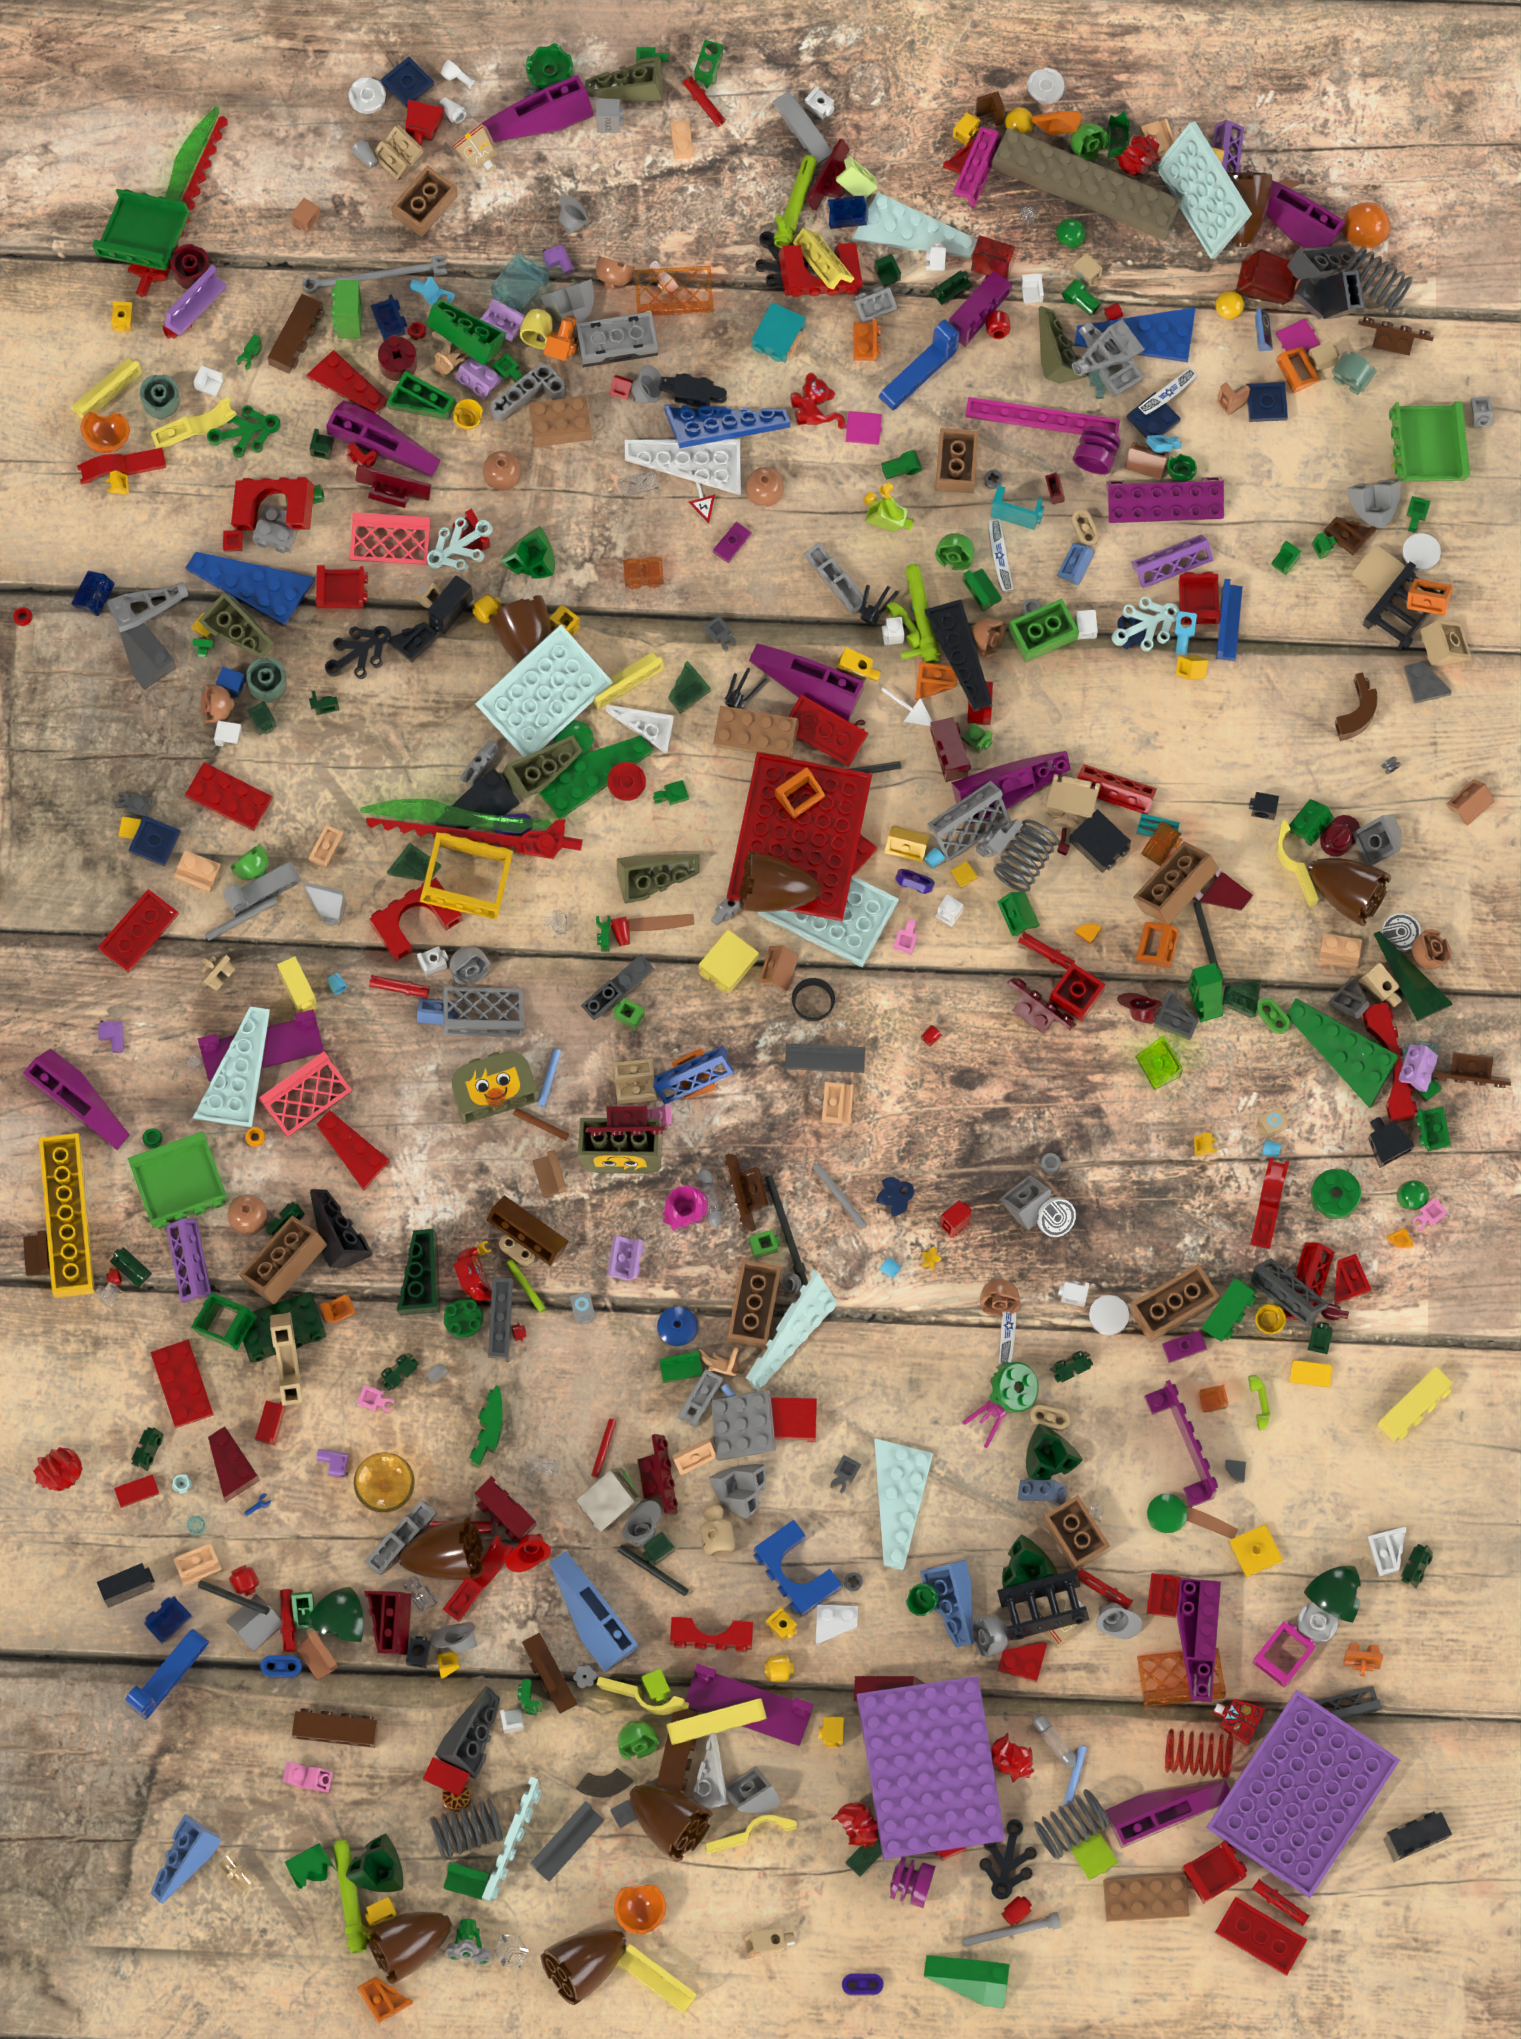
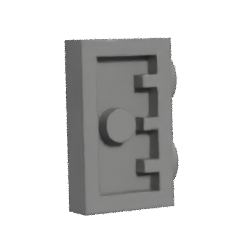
M880 285L873 288V292L866 295V292L855 296L856 299L851 302L855 305L861 322L864 323L898 309L890 287Z

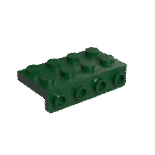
M310 1291L252 1311L256 1318L243 1339V1343L250 1362H260L267 1357L276 1355L270 1329V1315L291 1313L296 1349L325 1338L326 1332L312 1292Z

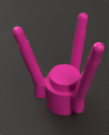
M990 1399L984 1406L963 1421V1424L966 1425L986 1409L988 1412L980 1420L981 1424L990 1415L993 1417L998 1415L984 1445L985 1448L989 1446L1001 1420L1007 1414L1000 1405L991 1402Z

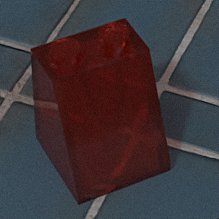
M979 235L973 251L971 271L983 275H990L995 271L1008 280L1019 248Z
M1260 249L1242 260L1236 292L1243 297L1284 305L1294 299L1293 295L1299 279L1294 277L1291 270L1287 267L1290 262L1289 260Z

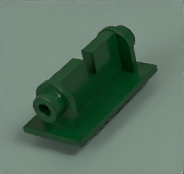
M960 270L930 290V292L943 305L970 287L972 283L968 279L969 274L966 271L962 272Z
M294 1202L288 1203L279 1213L282 1220L275 1217L266 1226L265 1232L273 1237L291 1216L301 1220L305 1213L298 1204Z
M124 1247L121 1250L117 1249L113 1253L114 1257L110 1262L138 1288L152 1275Z
M1085 1351L1075 1352L1071 1355L1072 1358L1066 1361L1064 1359L1057 1361L1053 1364L1054 1367L1049 1370L1056 1373L1054 1378L1057 1383L1060 1381L1063 1383L1074 1377L1072 1369L1075 1368L1077 1374L1091 1369L1090 1366L1093 1365V1362L1090 1358L1087 1359L1091 1355Z
M403 1353L395 1360L396 1364L391 1368L387 1367L380 1373L381 1377L378 1381L386 1382L384 1387L388 1391L394 1390L403 1381L399 1374L402 1372L405 1377H408L417 1369L416 1366L419 1363L414 1358L411 1360L412 1354L407 1353L405 1355Z
M147 1427L139 1441V1444L144 1445V1448H136L131 1458V1464L136 1467L140 1466L145 1471H148L154 1461L157 1449L162 1443L164 1434L154 1427Z
M1417 1544L1413 1548L1408 1560L1414 1562V1566L1406 1564L1401 1574L1402 1582L1408 1584L1410 1581L1413 1587L1417 1588L1418 1584L1423 1581L1424 1571L1433 1558V1552L1428 1545L1424 1547L1421 1544Z

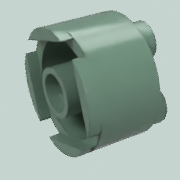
M1344 351L1332 369L1333 380L1339 385L1346 384L1350 387L1349 390L1356 395L1364 392L1377 371L1374 366L1372 369L1368 366L1370 362L1354 352L1347 354V351Z
M155 374L147 377L142 382L140 398L143 409L147 414L163 420L177 411L180 405V396L177 384L170 376Z
M260 658L253 661L247 669V684L254 698L266 703H272L284 694L287 687V679L284 668L279 661L273 658Z

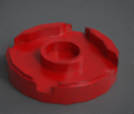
M622 762L615 765L607 776L609 792L621 801H631L638 798L646 787L644 771L632 762Z

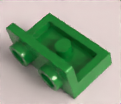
M1309 799L1289 824V832L1303 838L1307 845L1312 846L1324 829L1331 823L1333 815L1328 806Z
M1444 1107L1426 1111L1422 1109L1417 1110L1416 1123L1418 1128L1421 1127L1422 1135H1419L1421 1146H1424L1428 1152L1451 1147Z
M523 1679L522 1685H518L517 1694L518 1700L521 1701V1709L525 1711V1714L537 1715L538 1712H542V1702L531 1700L532 1682L531 1680Z

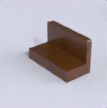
M999 92L978 97L976 100L975 115L980 117L991 113L995 126L1003 124L1005 107Z
M45 1230L37 1231L38 1235L23 1237L26 1276L50 1274L48 1240Z

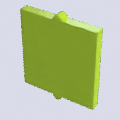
M1100 1832L1096 1836H1091L1087 1842H1081L1079 1847H1073L1071 1851L1089 1881L1101 1873L1105 1874L1106 1870L1118 1864L1117 1859Z

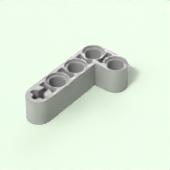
M548 364L537 365L491 403L492 418L498 422L506 420L542 390L552 400L562 399L565 394L564 381ZM541 373L548 374L546 377H540L539 375ZM526 385H532V386H534V387L531 388V389H526V388H525ZM557 386L560 387V390L554 391L552 388ZM513 396H517L519 398L516 401L510 400V398Z
M289 862L241 888L238 884L230 886L223 892V895L233 915L237 917L273 896L276 897L296 886L302 879L294 865Z

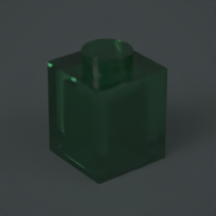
M265 701L247 710L248 717L259 736L269 734L277 727L275 718Z
M660 1532L643 1545L644 1552L642 1555L648 1563L653 1562L656 1566L675 1551V1547L666 1535Z

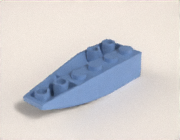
M566 1551L552 1560L549 1564L579 1637L606 1673L638 1649V1644Z

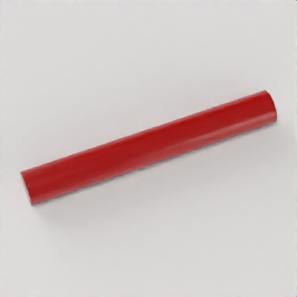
M611 1418L608 1420L591 1476L594 1478H599L616 1424V1420Z

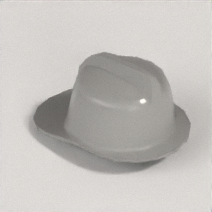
M568 195L560 196L561 212L559 221L567 233L571 234L574 231H578L583 225L590 223L583 206L576 199Z
M651 365L643 366L638 378L632 384L633 401L635 403L647 404L658 402L662 392L659 390L661 375L655 367Z
M645 1501L633 1510L622 1529V1535L627 1541L635 1542L636 1545L642 1546V1544L650 1542L655 1537L656 1525L661 1517L659 1504L655 1501Z
M1110 1603L1104 1607H1099L1096 1625L1099 1631L1121 1639H1129L1141 1631L1142 1620L1139 1615L1124 1609L1121 1605Z
M465 1622L442 1627L432 1635L430 1642L434 1647H449L455 1653H463L477 1646L473 1633L475 1625L473 1622Z

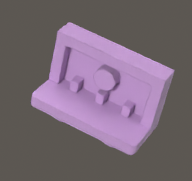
M492 299L489 309L480 319L506 332L505 339L512 342L520 333V325L525 315Z
M471 357L460 365L455 379L481 399L486 400L490 391L501 383L503 377Z
M1410 1045L1398 1080L1412 1084L1419 1091L1427 1092L1438 1055L1427 1046Z
M614 1236L607 1276L626 1281L636 1279L640 1273L639 1261L644 1250L642 1246L643 1240H631Z

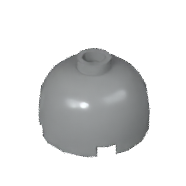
M467 946L458 949L451 957L450 972L456 983L466 985L465 982L471 981V984L483 979L488 973L490 962L482 950L474 946Z
M995 1616L977 1617L974 1621L973 1631H977L978 1637L974 1638V1643L979 1654L990 1657L1003 1652L1010 1639L1005 1623Z

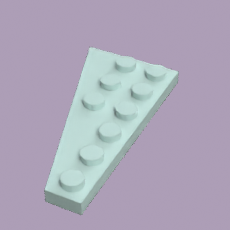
M877 192L852 237V242H869L872 245L883 244L892 248L913 251H931V243L943 244L942 248H946L948 256L971 259L979 245L978 239Z
M256 1007L248 1009L236 1036L232 1040L192 1119L252 1128L270 1009Z
M814 1269L810 1273L812 1278L807 1286L803 1285L800 1289L801 1295L799 1299L790 1305L777 1326L776 1330L778 1333L773 1340L769 1339L766 1344L768 1348L765 1354L758 1357L746 1376V1379L756 1391H759L762 1386L766 1385L772 1375L781 1368L782 1364L794 1354L802 1342L806 1341L812 1331L821 1324L822 1320L838 1304L820 1274Z
M874 1438L883 1564L886 1567L904 1571L933 1453Z
M534 1777L529 1779L530 1790L523 1794L520 1803L521 1811L517 1810L504 1841V1852L499 1854L495 1866L497 1868L492 1872L482 1896L483 1901L491 1903L492 1899L496 1900L500 1892V1888H498L500 1880H505L509 1870L506 1866L509 1861H513L517 1850L514 1849L517 1841L521 1843L525 1834L524 1825L529 1823L533 1816L532 1806L534 1803L538 1804L542 1795L539 1781Z

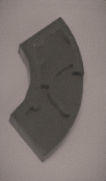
M618 1768L605 1776H595L588 1772L576 1790L590 1797H611L627 1789L634 1780Z

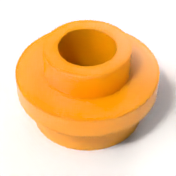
M252 1127L246 1132L245 1140L252 1147L261 1146L265 1141V1133L261 1128ZM258 1135L259 1139L252 1140V1136Z

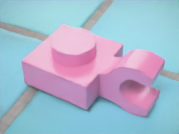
M909 918L905 931L899 929L893 946L894 950L912 955L918 938L917 934H913L917 920Z

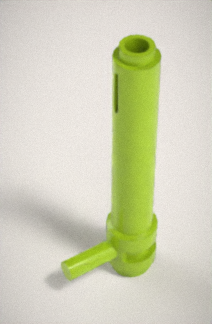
M806 155L802 160L783 217L782 215L775 217L778 231H776L774 236V244L780 248L792 244L793 235H795L797 229L796 224L817 165L816 158L812 155Z
M909 564L906 566L905 574L917 629L919 630L920 648L901 652L902 660L922 656V660L925 663L936 664L940 662L941 653L940 649L937 648L939 646L938 639L935 637L924 609L929 607L921 570L917 564Z
M339 1840L334 1842L333 1851L346 1924L344 1931L345 1936L348 1937L346 1944L351 1954L361 1953L367 1950V1940L371 1937L369 1933L366 1934L365 1925L362 1924L356 1884L346 1877L348 1867L352 1862L350 1846L347 1840Z

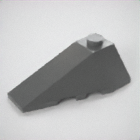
M1350 244L1297 249L1287 267L1297 279L1328 277L1346 268L1357 252Z
M144 623L120 632L133 676L144 690L176 669L174 659Z
M485 1686L444 1736L435 1753L441 1761L469 1773L471 1778L475 1779L486 1759L487 1754H484L486 1743L490 1742L491 1735H489L491 1723L495 1721L500 1700L489 1687Z

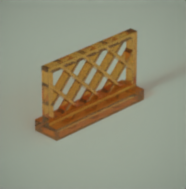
M711 266L634 270L637 314L652 311V316L714 312ZM707 270V279L702 284L694 276L698 271ZM683 271L690 276L684 285L675 278L679 272ZM660 273H667L671 277L665 286L656 279ZM639 274H648L652 278L646 287L639 282ZM692 278L700 285L694 294L685 287ZM672 280L681 286L675 295L666 288ZM653 281L662 287L656 296L647 289ZM707 281H708V289L704 286V285L707 283ZM639 285L643 288L641 292L639 291ZM702 287L708 292L709 300L700 301L695 296ZM682 289H685L691 295L687 302H681L676 297ZM663 290L672 296L668 303H662L657 298ZM644 291L653 297L649 304H640V296Z
M1216 1648L1215 1654L1217 1670L1214 1669V1674L1218 1676L1219 1683H1213L1212 1700L1223 1699L1226 1694L1219 1648ZM1183 1651L1137 1656L1143 1707L1194 1702L1191 1701L1189 1686L1185 1682L1187 1674L1181 1679L1173 1673L1179 1665L1186 1670L1185 1664L1182 1662L1184 1660ZM1165 1659H1172L1176 1662L1171 1670L1162 1665ZM1142 1661H1151L1156 1666L1151 1672H1148L1143 1668ZM1158 1668L1168 1673L1162 1681L1153 1675ZM1170 1676L1179 1682L1176 1687L1170 1688L1165 1684ZM1150 1678L1159 1684L1154 1690H1146L1145 1683Z

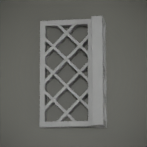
M991 781L927 823L946 862L977 843L983 833H988L991 830L994 831L1001 823L1005 824L1010 820L1001 797L1003 794ZM996 800L994 807H989V804ZM980 811L978 818H973V815ZM986 811H992L988 820L983 819ZM997 812L1002 813L1003 817L995 821ZM964 822L962 829H958L957 826ZM970 822H976L973 830H967ZM981 823H985V829L982 831H978L981 826ZM948 833L946 840L941 839L942 836ZM954 833H960L957 841H952ZM965 834H971L969 840L962 842ZM949 845H955L954 849L947 854Z
M443 987V1035L522 1037L524 1031L523 989ZM448 993H455L460 998L455 1003H452L448 999ZM470 994H476L480 999L473 1004L466 997ZM490 994H495L499 1000L492 1004L486 997ZM509 995H518V1001L514 1005L506 999ZM462 1001L470 1006L465 1012H462L457 1007ZM482 1001L490 1007L484 1013L476 1007ZM502 1001L509 1007L504 1014L497 1008ZM453 1009L460 1015L457 1019H448V1013ZM474 1010L480 1017L476 1020H471L467 1014ZM493 1010L500 1017L497 1020H490L486 1015ZM513 1010L519 1016V1021H511L506 1016Z

